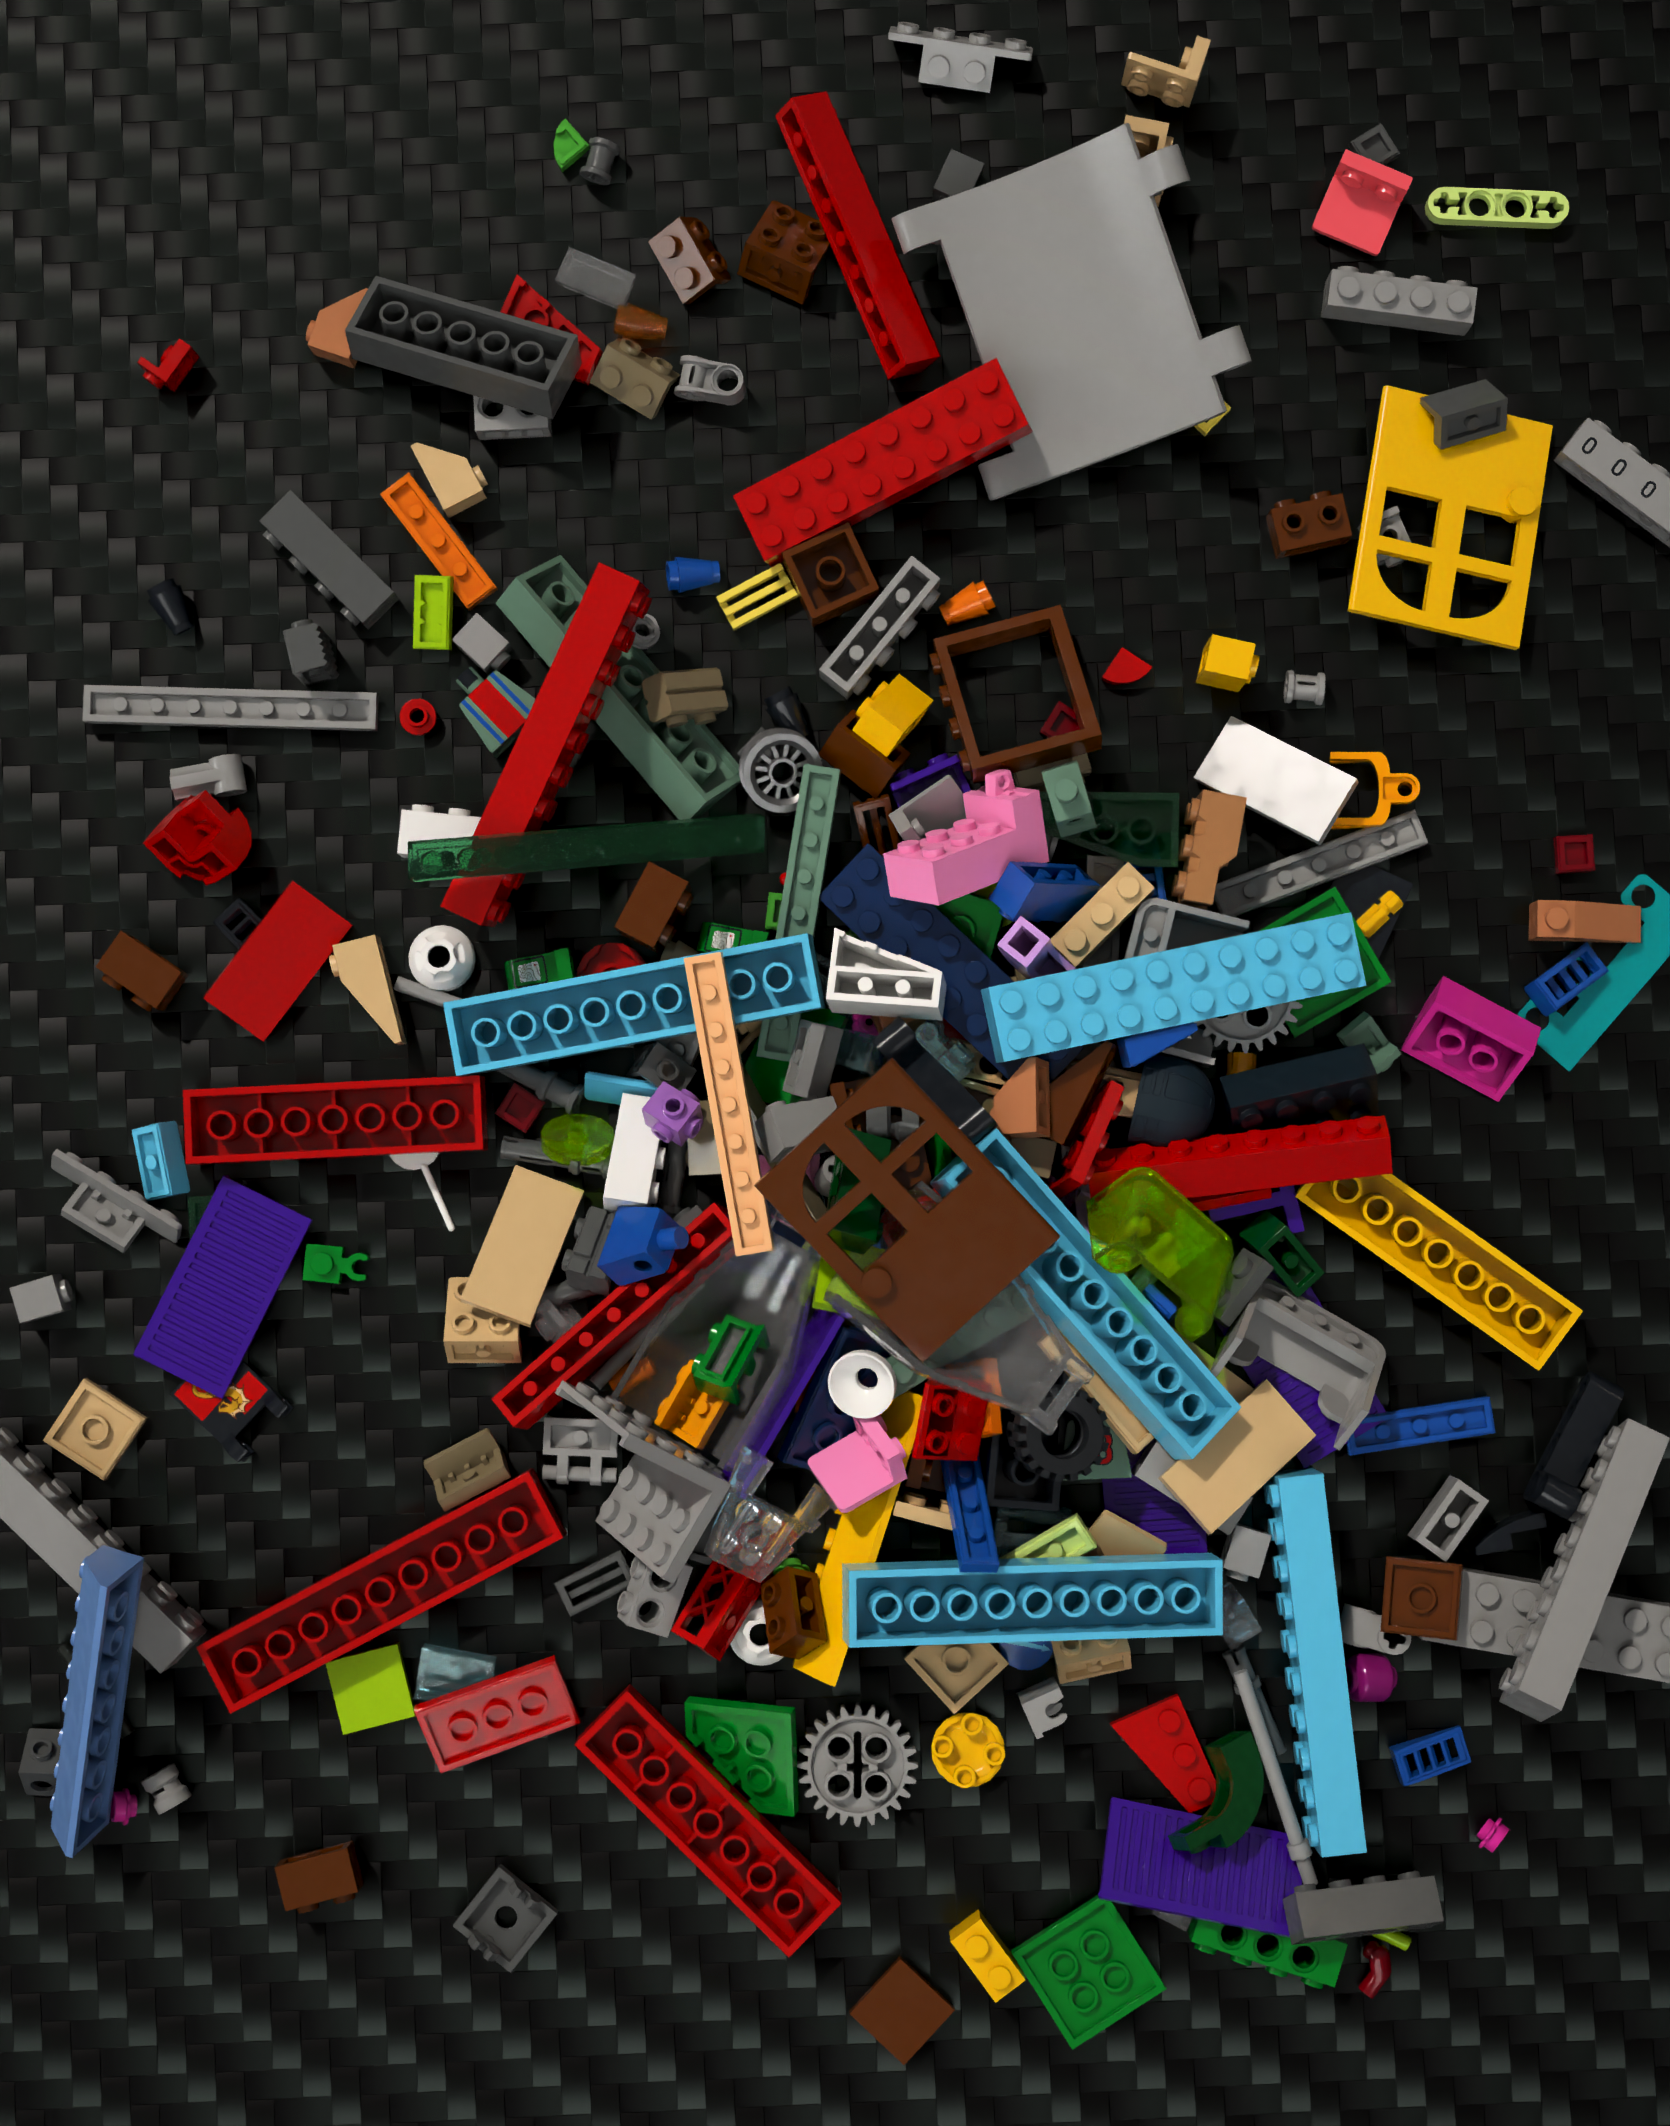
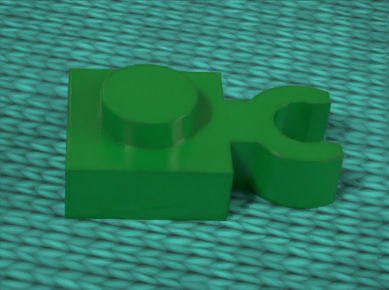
M306 1243L302 1280L341 1284L342 1273L347 1274L354 1281L367 1280L368 1275L358 1274L354 1269V1265L358 1260H370V1256L365 1253H356L349 1258H344L345 1247Z

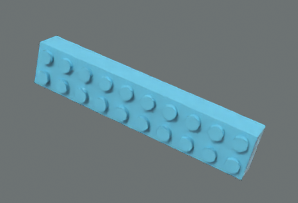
M1349 912L981 989L995 1061L996 1063L1367 985L1352 914Z
M806 933L444 1002L443 1006L456 1076H469L697 1033L684 958L723 952L735 1025L825 1009L813 936Z
M994 1128L975 1146L1060 1235L1059 1239L1020 1273L1015 1280L1174 1460L1194 1459L1240 1410L1241 1406L1001 1132ZM957 1155L930 1184L943 1198L972 1170Z
M1312 1467L1308 1469L1282 1470L1263 1485L1265 1502L1271 1505L1273 1518L1268 1519V1533L1272 1536L1270 1541H1275L1277 1547V1555L1272 1556V1568L1274 1577L1279 1578L1282 1591L1281 1593H1276L1278 1614L1283 1615L1286 1630H1280V1639L1283 1653L1287 1652L1290 1661V1667H1285L1284 1673L1286 1687L1288 1690H1292L1294 1696V1704L1289 1705V1717L1291 1726L1296 1727L1299 1740L1293 1742L1295 1763L1296 1765L1300 1764L1303 1779H1297L1300 1802H1304L1307 1810V1816L1301 1818L1303 1836L1308 1838L1310 1847H1314L1322 1858L1367 1853L1324 1474Z
M1212 1553L999 1559L1000 1565L997 1573L960 1572L958 1560L842 1563V1639L849 1648L1223 1635V1560Z

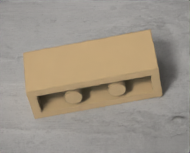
M1127 862L1051 938L1052 945L1069 963L1079 969L1136 912L1140 904L1154 894L1155 887Z

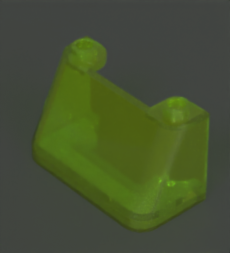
M1147 1167L1134 1168L1086 1202L1092 1259L1105 1270L1116 1274L1126 1273L1141 1263L1181 1298L1182 1307L1175 1314V1326L1178 1332L1192 1343L1204 1335L1212 1326L1234 1257L1232 1240L1156 1171Z

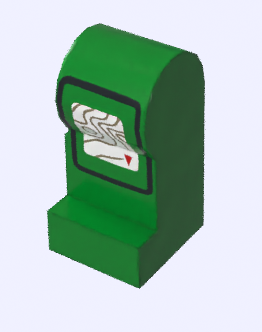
M703 922L696 951L706 953L768 941L769 933Z
M569 948L504 962L508 990L576 977L572 951Z

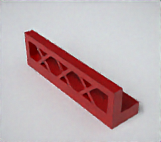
M748 1502L672 1627L671 1632L720 1661L760 1595L761 1585L769 1580L796 1532L783 1520ZM754 1515L766 1521L758 1534L751 1537L747 1536L746 1528ZM742 1549L744 1557L739 1566L728 1570L727 1560L731 1553ZM723 1581L724 1591L719 1599L709 1602L708 1591L711 1586ZM703 1614L705 1623L698 1635L694 1636L687 1632L686 1628L692 1618Z

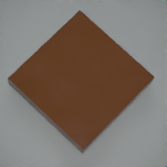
M1386 1556L1380 1632L1457 1641L1464 1564Z
M899 1956L849 2010V2014L905 2065L955 2011V2007Z

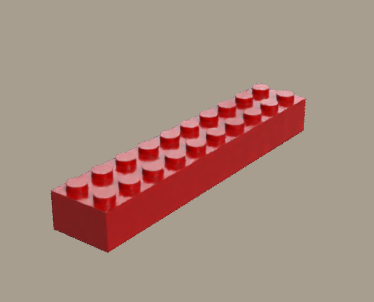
M598 563L440 907L481 926L495 927L497 922L503 923L511 907V903L507 902L513 888L517 890L526 875V869L523 868V865L528 855L533 856L541 843L542 836L538 833L544 821L549 822L555 813L558 802L554 801V798L559 788H565L572 776L573 768L569 767L575 753L580 755L586 746L589 734L585 733L590 720L596 721L603 709L604 700L601 699L607 685L611 687L616 681L620 671V666L616 664L622 651L627 653L634 642L636 632L632 631L638 617L643 619L650 607L652 600L648 597L650 590L639 580L605 564Z
M531 1468L497 1488L474 1498L466 1504L457 1507L213 1636L196 1648L229 1713L232 1714L564 1538L567 1532L534 1468Z

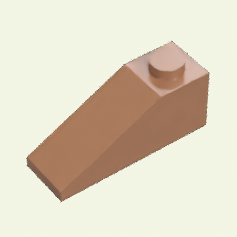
M1536 900L1529 904V941L1641 943V906L1584 901Z

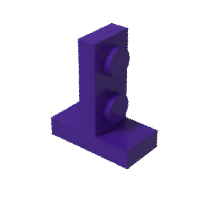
M1294 1185L1274 1188L1275 1191L1272 1192V1198L1204 1211L1206 1219L1212 1223L1279 1207L1282 1222L1293 1234L1305 1231L1298 1200L1295 1197Z

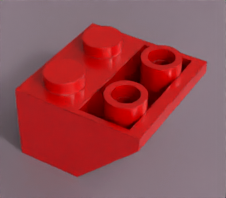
M932 1376L924 1386L912 1457L927 1460L977 1461L990 1387L965 1376Z

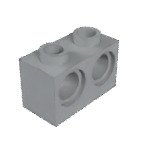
M473 395L475 432L479 440L552 437L551 418L537 414L526 415L521 412V409L502 404L504 406L502 412L497 416L491 417L485 414V410L488 405L495 402Z
M635 1556L630 1567L631 1579L627 1590L623 1591L618 1599L617 1617L629 1627L668 1638L693 1567L686 1562L674 1584L662 1578L652 1581L654 1571ZM651 1601L650 1611L643 1616H639L640 1607L644 1603Z

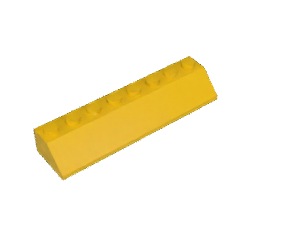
M1392 1174L1302 1184L1295 1194V1197L1538 1371L1583 1312L1579 1307Z
M910 1389L893 1399L890 1406L880 1414L887 1426L888 1431L886 1433L889 1438L896 1437L906 1452V1457L902 1459L905 1469L915 1441L923 1392ZM901 1482L848 1513H841L837 1507L835 1508L834 1513L840 1515L836 1529L829 1527L823 1549L829 1551L825 1565L818 1563L815 1569L818 1577L827 1641L800 1660L794 1659L793 1668L830 1686H836L848 1649L847 1644L842 1639V1563L876 1562Z

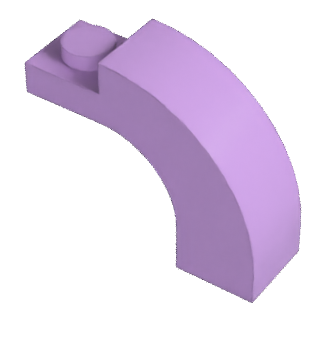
M1022 916L1018 918L997 944L1002 955L1026 979L1077 969L1054 948L1051 939Z

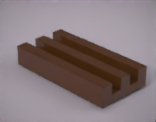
M888 793L881 795L880 798H868L865 802H852L863 848L868 843L870 844L863 811L869 810L878 850L882 856L887 851L876 808H884L893 850L897 849V844L900 843L897 829L888 816L893 812Z

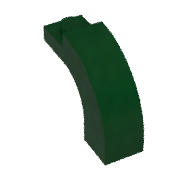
M1232 1731L1204 1747L1216 1778L1215 1797L1210 1808L1202 1817L1168 1835L1174 1850L1189 1851L1190 1854H1195L1208 1847L1228 1848L1238 1841L1253 1823L1262 1800L1264 1773L1261 1756L1251 1731Z

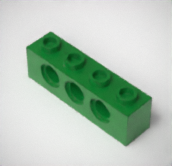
M1191 1918L1187 1934L1191 1942L1195 1943L1194 1947L1202 1952L1215 1955L1216 1951L1219 1950L1231 1954L1230 1959L1242 1965L1251 1966L1253 1961L1265 1965L1266 1971L1280 1977H1287L1288 1973L1302 1977L1301 1982L1308 1986L1322 1989L1325 1984L1335 1988L1348 1946L1345 1939L1291 1945L1290 1938L1273 1935L1275 1936L1273 1946L1267 1950H1261L1257 1948V1942L1261 1936L1268 1933L1239 1928L1238 1934L1228 1939L1221 1936L1224 1924ZM1300 1946L1310 1947V1955L1307 1959L1303 1961L1293 1960L1295 1949Z

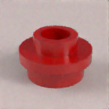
M412 699L405 703L400 711V723L412 735H425L436 724V711L424 699ZM417 710L424 713V718L419 723L411 720L413 712Z

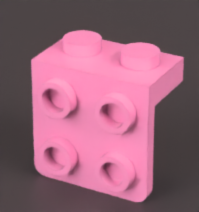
M881 1415L867 1419L853 1417L856 1427L855 1432L808 1459L810 1470L841 1513L852 1511L907 1479L902 1460L906 1457V1452L896 1437L889 1438L886 1433L888 1431L887 1426Z

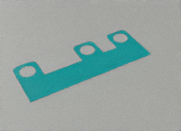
M1646 874L1636 876L1621 894V901L1624 905L1636 906L1631 897L1635 887L1647 885L1655 893L1653 904L1648 908H1641V920L1645 922L1641 927V943H1627L1606 967L1609 972L1577 995L1578 1001L1564 1017L1557 1011L1548 1015L1549 1023L1545 1029L1540 1031L1537 1044L1569 1072L1670 956V894ZM1530 999L1517 1015L1525 1019L1527 1012L1535 1008L1536 1005Z

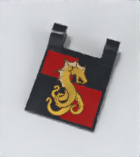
M242 1360L223 1399L185 1380L170 1394L223 1445L228 1454L237 1462H245L253 1454L254 1450L238 1436L265 1406L277 1418H285L295 1408L286 1398L264 1381L244 1360Z

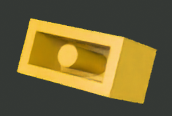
M1212 634L1203 648L1196 683L1239 692L1244 684H1250L1251 678H1254L1256 675L1260 657L1254 655L1256 644Z
M898 674L890 684L883 681L871 698L868 696L855 713L860 719L852 731L884 756L888 757L918 725L934 700L902 675Z
M979 1909L949 1931L950 1942L995 2003L1025 1981L1024 1972Z

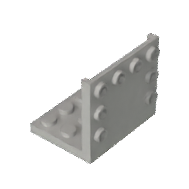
M562 1380L555 1394L590 1411L622 1437L618 1443L621 1447L634 1453L627 1467L622 1470L609 1498L602 1504L600 1513L595 1521L659 1577L674 1584L732 1484L707 1466L703 1458L687 1450L664 1431L653 1426L654 1420L638 1410H634L631 1415L624 1411L626 1406L608 1395L606 1398L597 1395L598 1392L580 1381L575 1387Z

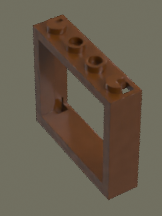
M1061 605L933 639L934 653L929 654L934 675L941 674L944 684L938 686L944 708L951 707L953 718L948 719L953 740L960 739L963 750L958 751L960 764L964 772L970 771L973 784L985 781L986 774L998 769L1010 770L1012 774L1102 749V733ZM1049 631L1080 730L980 757L950 657Z

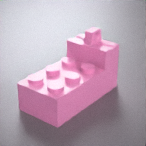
M998 769L986 774L984 786H981L976 791L971 790L963 793L966 819L955 821L953 823L954 827L947 830L937 829L925 833L926 838L921 840L902 841L897 844V849L883 854L890 897L939 906L999 882L1010 861L1050 862L1039 790L1015 787L1010 770Z

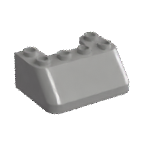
M1150 898L1141 903L1136 910L1124 959L1224 939L1225 936H1238L1249 928L1250 921L1161 898ZM1198 1028L1192 1034V1040L1185 1038L1179 1041L1178 1048H1174L1172 1045L1160 1052L1186 1059L1204 1068L1214 1066L1216 1058L1211 1057L1213 1049L1212 1039L1210 1036L1203 1039L1201 1036L1204 1030Z

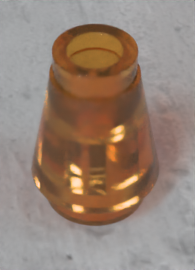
M627 303V306L618 304L613 334L622 335L621 339L658 338L664 340L668 318L661 317V315L631 303Z

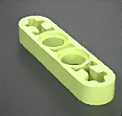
M1440 187L1431 193L1425 204L1426 216L1430 221L1439 225L1553 229L1561 225L1569 212L1568 200L1564 195L1555 191ZM1440 198L1445 199V204L1450 206H1457L1460 198L1464 199L1461 206V215H1458L1460 207H1449L1446 213H1440V207L1434 205L1437 204ZM1477 198L1484 200L1488 205V213L1484 216L1474 215L1469 208L1471 200ZM1510 200L1521 202L1524 206V215L1517 218L1511 217L1506 212V203ZM1532 201L1536 202L1534 209H1545L1548 203H1553V208L1559 210L1554 218L1549 217V212L1544 210H1537L1533 216L1534 218L1530 217L1533 210Z

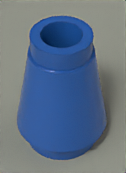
M675 557L674 561H666V579L669 591L677 590L678 593H682L713 583H720L719 562Z

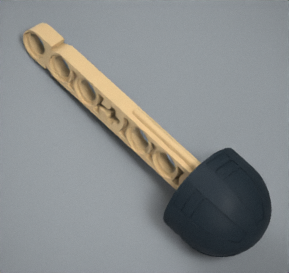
M924 1031L914 1032L927 1043L929 1050L951 1074L1005 1085L1008 1081L1000 1071L995 1074L985 1073L980 1067V1060L983 1055L968 1041L956 1038L941 1041L942 1035ZM957 1046L964 1052L965 1059L961 1065L951 1066L945 1061L944 1052L948 1047ZM1158 1053L1144 1062L1142 1074L1109 1067L1103 1078L1107 1082L1111 1080L1123 1082L1122 1086L1125 1087L1120 1097V1100L1124 1103L1118 1116L1132 1119L1127 1144L1146 1143L1151 1146H1168L1171 1141L1186 1139L1190 1142L1200 1138L1206 1132L1213 1119L1215 1095L1212 1085L1206 1074L1197 1065L1186 1059ZM1073 1059L1064 1070H1069L1080 1060Z

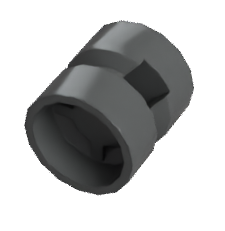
M884 1106L866 1110V1132L868 1134L889 1140L891 1137H895L901 1143L919 1127V1115L904 1108ZM891 1115L902 1116V1121L891 1123Z

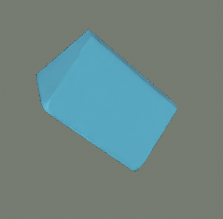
M591 1071L585 1073L584 1096L587 1100L620 1105L623 1093L651 1097L658 1089L647 1080Z
M176 1121L160 1122L132 1129L145 1199L152 1201L189 1193L190 1185Z

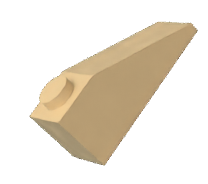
M371 935L332 945L334 955L329 956V962L334 977L340 976V980L395 1044H407L381 938L377 935Z

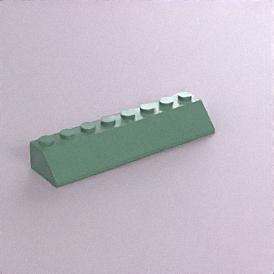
M559 555L515 577L497 600L496 605L546 664L551 667L588 586L567 561ZM631 646L627 653L622 651L616 664L620 666L616 681L611 687L607 685L601 699L604 700V706L596 723L685 826L709 810L741 783L739 764L705 724L695 725L694 719H691L685 725L667 728L666 722L653 723L650 721L646 706L648 700L644 698L641 683L644 679L660 671L641 649Z

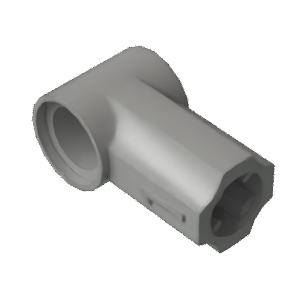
M220 755L208 759L209 762L170 769L169 778L175 800L184 801L190 795L195 797L204 790L210 795H215V797H229L247 792L241 755Z

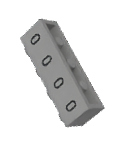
M1587 418L1578 427L1554 459V462L1670 547V473L1658 464L1651 465L1643 459L1641 452L1634 445L1628 442L1622 443L1612 436L1610 428L1601 421H1592Z

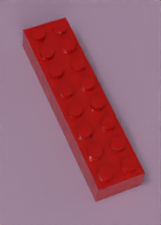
M995 358L738 492L733 497L763 560L773 567L782 562V552L849 522L850 526H853L1027 436L1033 431L999 361Z
M481 1075L183 1090L185 1164L190 1165L488 1150L485 1077Z
M631 1684L577 1738L574 1745L788 1958L842 1904V1893L759 1813Z

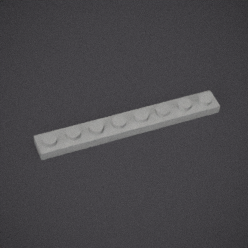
M84 685L82 721L91 724L378 731L379 695L373 692Z

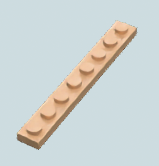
M723 952L684 958L735 1254L737 1257L773 1251L775 1248L766 1198L754 1186L762 1178Z

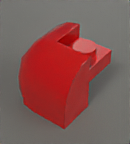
M204 790L195 797L190 795L176 806L155 827L143 844L176 876L181 878L185 874L196 880H203L206 886L216 883L237 870L247 857L252 846V832L246 817L239 808L228 813L216 799Z

